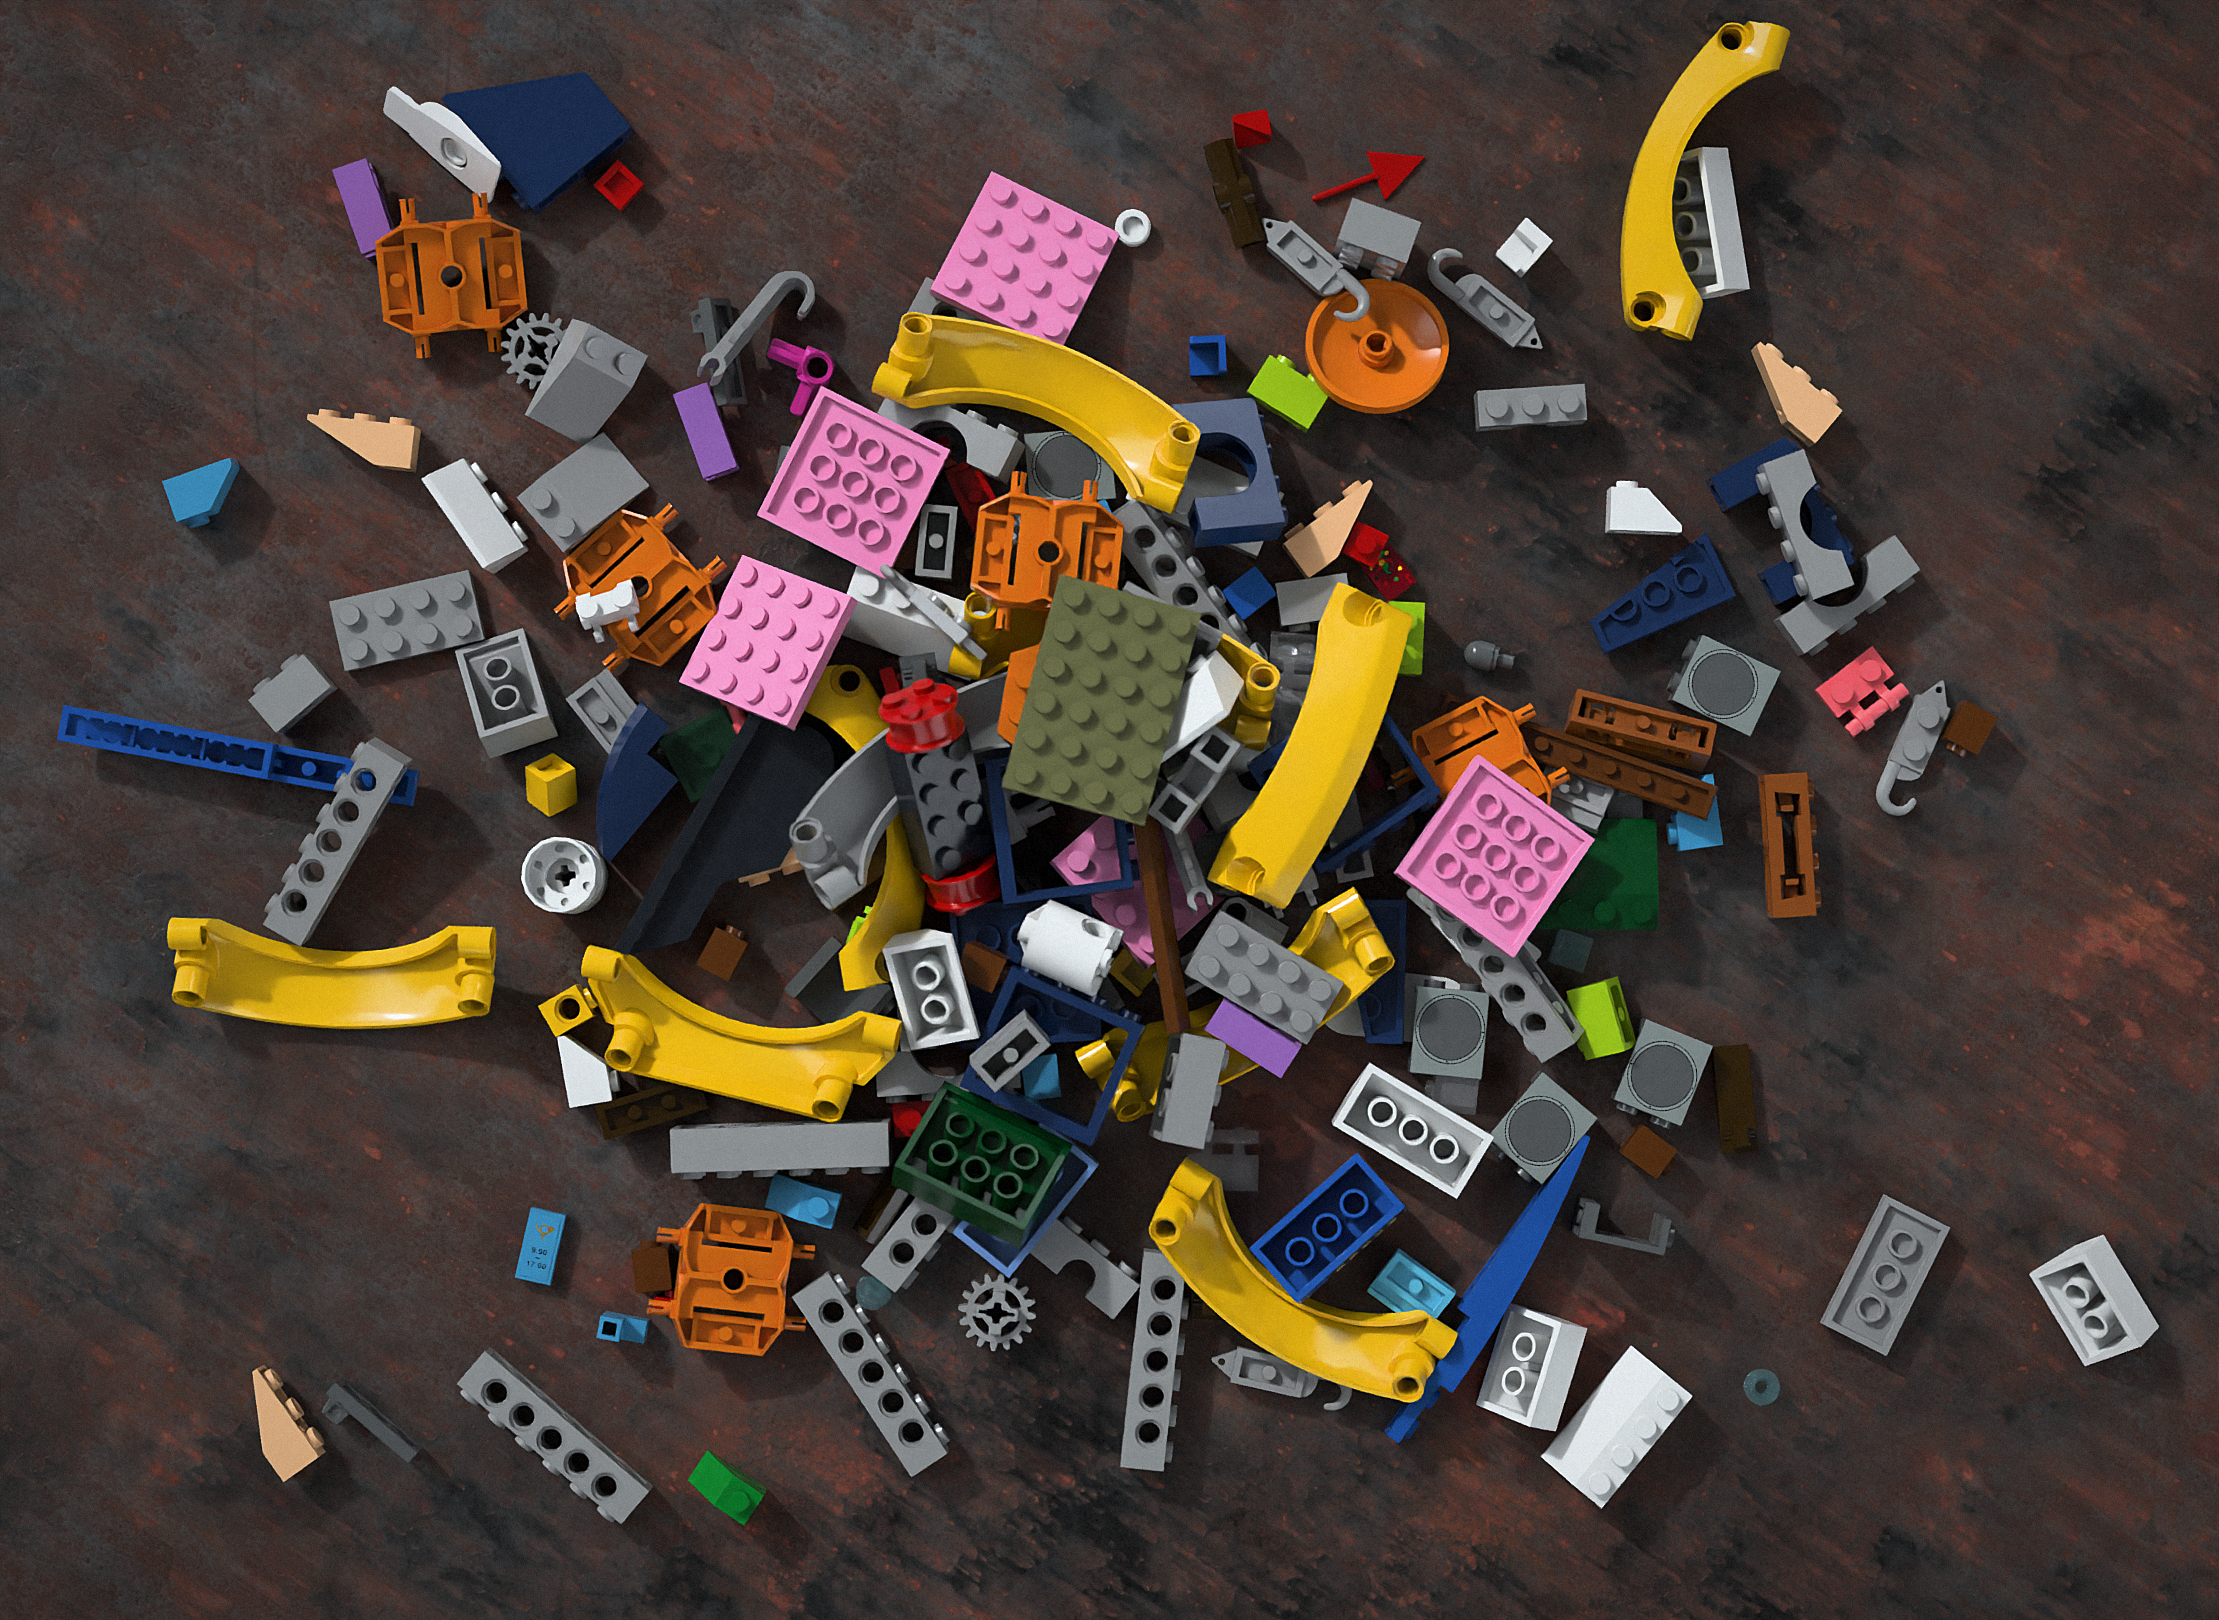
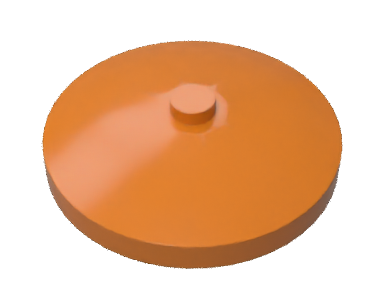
M1383 279L1358 280L1369 292L1371 300L1369 311L1363 318L1355 322H1344L1334 316L1335 311L1352 313L1358 307V300L1345 288L1339 293L1327 296L1322 300L1312 314L1306 331L1305 356L1309 371L1314 381L1326 395L1349 409L1370 414H1386L1404 410L1427 397L1443 376L1449 353L1447 327L1435 305L1416 289L1393 280L1391 282Z

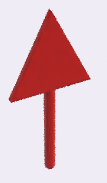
M1366 151L1373 173L1318 193L1312 197V200L1318 202L1376 179L1385 201L1425 156Z

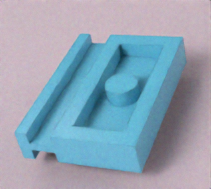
M1399 1248L1367 1289L1368 1293L1395 1313L1423 1310L1436 1319L1456 1294L1454 1288Z

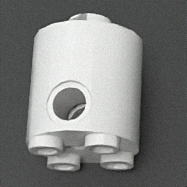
M1050 899L1044 906L1028 913L1020 928L1017 940L1020 941L1024 952L1021 965L1095 997L1103 977L1106 978L1114 961V958L1111 957L1113 950H1117L1124 931Z

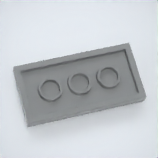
M470 570L329 602L346 672L486 640Z
M1221 909L1217 912L1183 969L1185 974L1305 1044H1308L1344 984L1342 980Z
M1883 1194L1820 1323L1887 1356L1950 1227Z

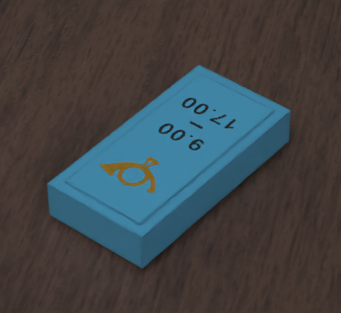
M531 1207L515 1278L545 1285L552 1284L567 1214Z

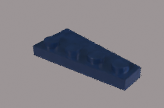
M1705 532L1694 543L1672 557L1664 566L1642 580L1638 586L1624 594L1590 620L1589 625L1605 656L1733 600L1736 594Z
M1363 899L1395 960L1390 970L1379 977L1357 997L1366 1043L1403 1044L1408 901Z

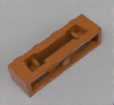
M1577 688L1570 704L1564 733L1612 750L1702 772L1711 756L1717 724ZM1592 704L1604 705L1605 708L1604 710L1593 708ZM1609 707L1615 708V711L1609 712ZM1672 723L1680 724L1677 725L1675 728L1671 727ZM1682 726L1690 727L1693 729L1690 732L1682 730Z
M1807 772L1760 775L1758 780L1767 918L1817 916L1816 908H1821V891L1819 886L1815 887L1814 872L1819 871V857L1817 851H1812V837L1816 836L1817 824L1815 815H1810L1809 801L1814 800L1813 780L1808 779ZM1775 793L1777 794V806L1775 803ZM1791 795H1794V805L1792 804ZM1795 809V816H1791L1794 874H1799V880L1780 879V875H1785L1782 819L1781 817H1776V811L1790 812ZM1781 885L1783 886V897H1784V898H1782V895H1781ZM1798 885H1800V895H1798Z

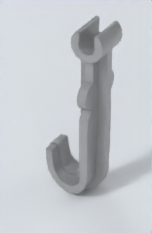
M784 271L772 277L715 348L702 357L697 370V376L700 377L705 369L713 368L715 372L712 375L710 386L717 385L721 381L727 367L788 292L793 289L799 291L805 299L797 313V319L802 321L810 312L815 302V288L810 278L799 271Z
M1157 776L1154 787L1155 801L1168 784L1160 776ZM1161 823L1187 896L1188 909L1196 915L1197 906L1194 899L1196 897H1203L1210 910L1213 904V894L1206 886L1187 829L1185 828L1183 832L1176 834Z

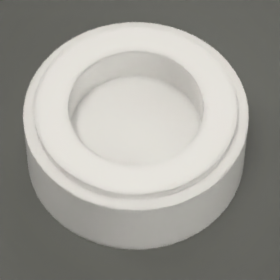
M1136 209L1126 210L1116 220L1115 231L1119 234L1118 240L1126 246H1139L1150 235V221L1142 211Z

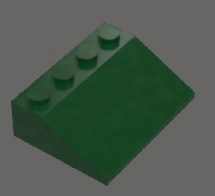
M1603 818L1596 834L1580 828L1595 840L1534 929L1658 930L1659 886L1656 818Z
M944 1081L896 1161L892 1185L1021 1249L1057 1180L1073 1144Z

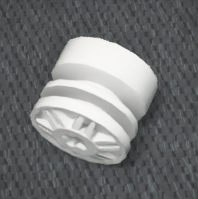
M553 837L539 842L529 851L522 865L521 880L525 893L535 905L550 912L578 914L590 910L601 900L607 888L608 870L604 858L595 847L580 840ZM568 870L576 874V877L570 879V882L562 880V875L567 874Z

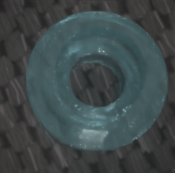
M874 1276L862 1277L856 1285V1299L866 1309L877 1310L885 1306L891 1298L890 1289Z
M1756 1369L1745 1378L1744 1392L1753 1403L1767 1405L1778 1397L1780 1382L1773 1372L1767 1369ZM1760 1380H1765L1767 1382V1389L1762 1393L1757 1392L1755 1389L1756 1383Z

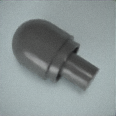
M1481 640L1468 644L1464 652L1465 660L1469 666L1488 672L1490 670L1495 671L1496 666L1512 670L1515 656L1500 653L1501 647L1496 646V644Z

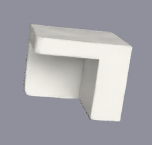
M1525 218L1496 252V257L1517 276L1522 278L1547 250L1553 240L1528 218Z

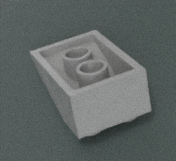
M572 318L525 415L585 445L592 440L632 389L648 355L591 324Z
M602 432L542 475L516 498L562 552L570 555L620 508H626L650 486L608 436Z
M523 628L455 650L479 738L489 758L558 736L550 706Z

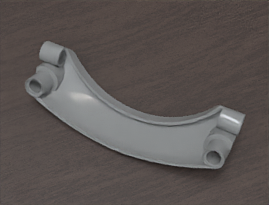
M1007 672L956 690L959 696V701L955 706L956 712L965 721L976 765L985 763V760L1010 757L1012 747L996 734ZM889 728L882 731L863 746L834 773L809 802L789 830L796 858L804 867L807 880L814 888L820 901L830 910L866 887L868 868L876 845L887 826L900 812L883 746Z

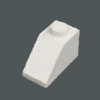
M1617 481L1616 487H1610L1607 490L1605 533L1675 536L1682 533V525L1648 488H1638V482Z
M571 1035L557 1037L569 1108L616 1099V1092L621 1090L618 1071H612L604 1058Z

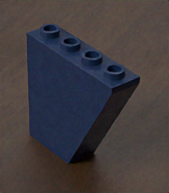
M586 72L451 93L441 98L448 107L447 109L456 114L500 162L501 171L498 180L501 183L508 180L516 190L511 193V196L524 211L531 207L536 214H539L636 134Z

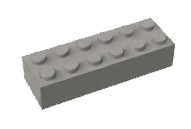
M892 1118L846 1119L834 1123L815 1120L677 1125L670 1129L671 1173H681V1179H701L702 1176H706V1172H717V1178H736L742 1174V1171H753V1177L775 1176L778 1170L789 1169V1176L811 1175V1172H814L816 1168H825L826 1175L847 1174L849 1167H861V1172L866 1174L883 1173L885 1166H890L893 1162Z

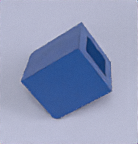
M1225 335L1190 336L1188 341L1190 378L1226 376Z
M1256 566L1222 592L1243 621L1277 595Z

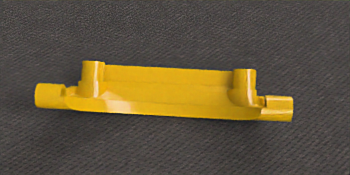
M589 945L582 961L581 975L588 978V983L605 1022L614 1025V1036L605 1052L604 1058L606 1063L617 1071L630 1072L834 1123L838 1122L844 1113L853 1090V1084L864 1086L895 1057L898 1050L903 1026L902 1020L858 1011L836 1022L816 1027L772 1028L757 1026L726 1018L692 1003L661 982L636 957L630 954L627 956L622 952Z

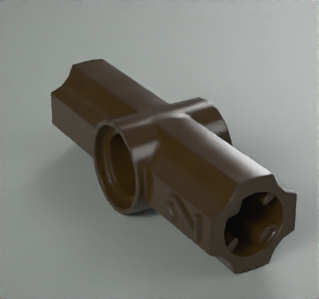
M1233 137L1220 139L1204 146V155L1214 184H1212L1214 195L1221 214L1225 215L1235 250L1249 248L1264 242V232L1254 206L1256 200L1247 173L1244 174Z

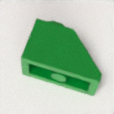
M709 1449L688 1479L716 1508L742 1525H745L767 1491L766 1487Z

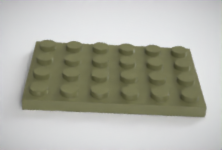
M1060 574L1001 787L1144 826L1202 613Z

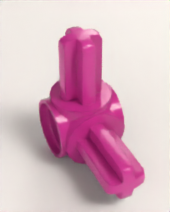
M774 338L768 348L767 356L797 370L796 375L801 380V383L790 407V412L796 416L806 418L821 386L828 388L830 380L835 373V361L825 351H820L811 346H807L806 350ZM820 357L826 361L828 371L825 376L816 377L812 375L809 370L811 359Z

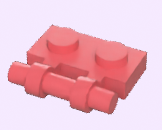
M1873 646L1867 648L1814 690L1835 718H1839L1846 711L1854 718L1844 726L1852 738L1862 730L1867 732L1875 725L1874 721L1888 710L1892 712L1900 706L1899 701L1909 694V691L1902 683H1899L1892 690H1889L1884 685V682L1893 676L1894 673ZM1873 691L1879 700L1864 710L1858 702Z

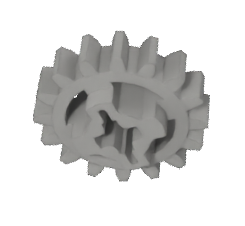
M530 313L529 323H525L518 318L516 322L519 329L517 331L509 328L506 330L508 335L512 337L511 341L501 342V346L509 350V354L503 355L501 360L504 363L512 364L506 372L510 376L519 373L516 383L520 386L530 381L529 385L532 391L538 389L544 375H533L526 371L540 368L546 372L567 330L562 331L564 321L560 318L552 324L551 316L548 313H544L542 321H538L534 313ZM546 329L554 332V334H549L546 337L539 336L534 330ZM523 338L525 341L523 353L517 356L518 346ZM532 340L546 348L544 353L549 364L535 356L537 352Z
M1002 1272L999 1273L997 1280H992L991 1275L986 1273L984 1277L985 1283L981 1284L976 1279L972 1281L974 1292L964 1290L962 1295L968 1300V1303L959 1304L958 1310L967 1312V1316L961 1318L959 1322L960 1325H970L971 1328L967 1331L966 1336L969 1338L976 1334L979 1337L977 1341L978 1347H981L985 1341L990 1342L991 1351H995L997 1343H1002L1004 1348L1009 1350L1011 1339L1020 1344L1023 1342L1020 1332L1022 1330L1031 1332L1032 1327L1026 1321L1027 1319L1036 1318V1313L1028 1310V1307L1035 1303V1299L1025 1298L1024 1295L1029 1287L1025 1285L1018 1288L1016 1286L1018 1277L1014 1276L1007 1282L1004 1281L1005 1276ZM993 1288V1295L985 1302H975L981 1293ZM1006 1290L1012 1292L1017 1297L1021 1307L1011 1304L1006 1297ZM995 1303H1001L1002 1310L1008 1313L1002 1314L1000 1320L993 1319V1313L987 1312V1309H992ZM974 1316L983 1318L989 1326L988 1333L978 1326ZM1019 1321L1013 1330L1001 1334L1002 1327L1008 1322Z

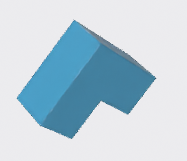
M605 1311L600 1316L596 1338L615 1342L627 1340L643 1344L647 1338L650 1319Z

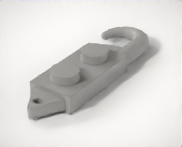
M1262 218V226L1268 241L1266 245L1267 250L1314 292L1322 296H1332L1345 288L1358 300V307L1354 312L1343 313L1337 310L1334 312L1336 318L1344 322H1355L1366 315L1371 303L1369 292L1364 285L1343 268V265L1292 220L1285 223Z
M1445 248L1438 250L1432 255L1427 267L1429 280L1437 289L1454 301L1459 308L1511 349L1515 346L1537 350L1543 348L1534 326L1536 319L1482 276L1469 274L1454 284L1440 272L1439 265L1444 258L1454 257L1461 259L1463 257L1462 253L1455 249ZM1531 340H1536L1537 344L1532 345Z
M887 564L880 566V571L884 577L902 595L968 654L971 652L979 660H984L988 654L977 645L978 642L970 635L973 628L958 614L954 619L950 618L944 612L949 606L933 592L927 597Z
M1943 680L1936 683L1923 694L1915 695L1889 754L1888 762L1876 790L1877 803L1889 815H1905L1914 808L1917 802L1915 798H1911L1904 806H1896L1891 803L1889 794L1895 779L1912 781L1919 778L1925 770L1951 708L1947 707ZM1937 687L1941 689L1940 693L1936 692Z
M1237 1346V1350L1211 1358L1212 1362L1230 1377V1383L1298 1398L1310 1395L1319 1379L1329 1381L1294 1366L1272 1353ZM1223 1358L1225 1362L1224 1364H1219L1218 1360ZM1338 1384L1341 1389L1340 1398L1334 1403L1324 1404V1409L1335 1411L1343 1408L1352 1396V1388Z

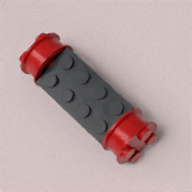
M920 679L914 682L911 687L888 694L881 699L879 715L888 724L889 728L883 746L914 868L919 870L921 878L928 883L925 893L926 901L930 907L936 910L950 912L953 916H962L969 913L971 909L995 900L1001 895L1000 875L994 869L997 861L996 847L967 727L963 717L956 712L955 708L959 701L958 692L952 686L934 683L932 679Z

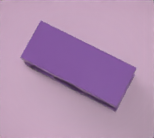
M365 158L332 171L360 252L369 260L376 257L375 241L395 227L373 164L369 163Z
M705 382L673 394L703 479L708 482L739 471L737 459L708 383Z
M1226 997L1204 1029L1279 1078L1283 1076L1303 1043Z

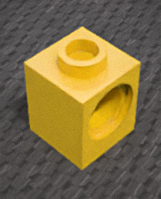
M581 984L570 987L538 1006L555 1037L567 1033L598 1015L594 1009L598 1006L594 994L589 987L583 989ZM568 998L576 1000L580 1006V1012L574 1019L566 1017L562 1010L563 1003Z

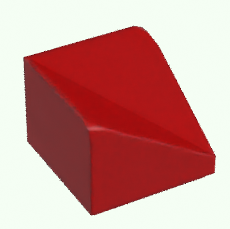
M1263 109L1233 115L1231 126L1236 148L1271 143L1272 132L1267 110Z

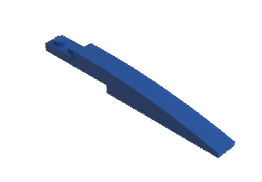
M63 705L57 736L58 741L333 791L340 776L344 772L349 774L354 765V762L350 760L351 758L66 705ZM407 769L388 802L414 806L420 771ZM363 771L362 780L364 784L375 788V776L369 771Z
M1586 1134L1582 1136L1540 1186L1456 1304L1457 1308L1465 1313L1466 1316L1455 1330L1458 1333L1455 1343L1442 1360L1437 1358L1434 1371L1426 1380L1422 1397L1412 1403L1404 1402L1384 1429L1386 1435L1398 1444L1403 1437L1409 1439L1420 1423L1416 1418L1424 1408L1429 1410L1440 1396V1392L1437 1390L1440 1385L1453 1393L1500 1322L1532 1266L1562 1206L1589 1143L1590 1137Z

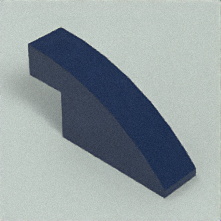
M642 701L628 718L614 742L599 787L596 809L597 849L609 862L679 780L671 770L648 753L669 728V725Z

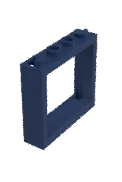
M1387 710L1381 723L1424 787L1325 854H1322L1320 851L1313 863L1320 874L1327 869L1331 874L1338 868H1342L1348 863L1346 856L1357 849L1360 853L1367 851L1379 842L1376 836L1387 829L1390 833L1395 832L1408 823L1407 815L1416 809L1422 813L1439 801L1436 797L1441 793L1439 786ZM1292 733L1266 749L1264 753L1262 752L1247 762V768L1261 788L1264 787L1270 777L1266 770L1278 762Z
M1009 757L985 760L1002 898L1005 907L1044 902L1050 899L1059 900L1134 889L1133 881L1140 880L1138 861L1137 859L1130 860L1128 845L1135 844L1133 824H1125V821L1113 818L1121 879L1017 893L1004 788L1001 787L1003 782L1002 773L1006 771Z
M1013 966L1009 971L975 1051L997 1033L1019 982L1129 1032L1090 1123L1087 1124L1004 1085L994 1092L974 1070L970 1062L959 1086L1092 1146L1097 1141L1148 1024L1141 1022L1142 1016L1128 1008L1122 1007L1119 1012L1108 1007L1109 1000L1097 994L1095 997L1090 995L1087 997L1075 992L1074 988L1056 980L1052 982L1041 977V973L1025 966Z

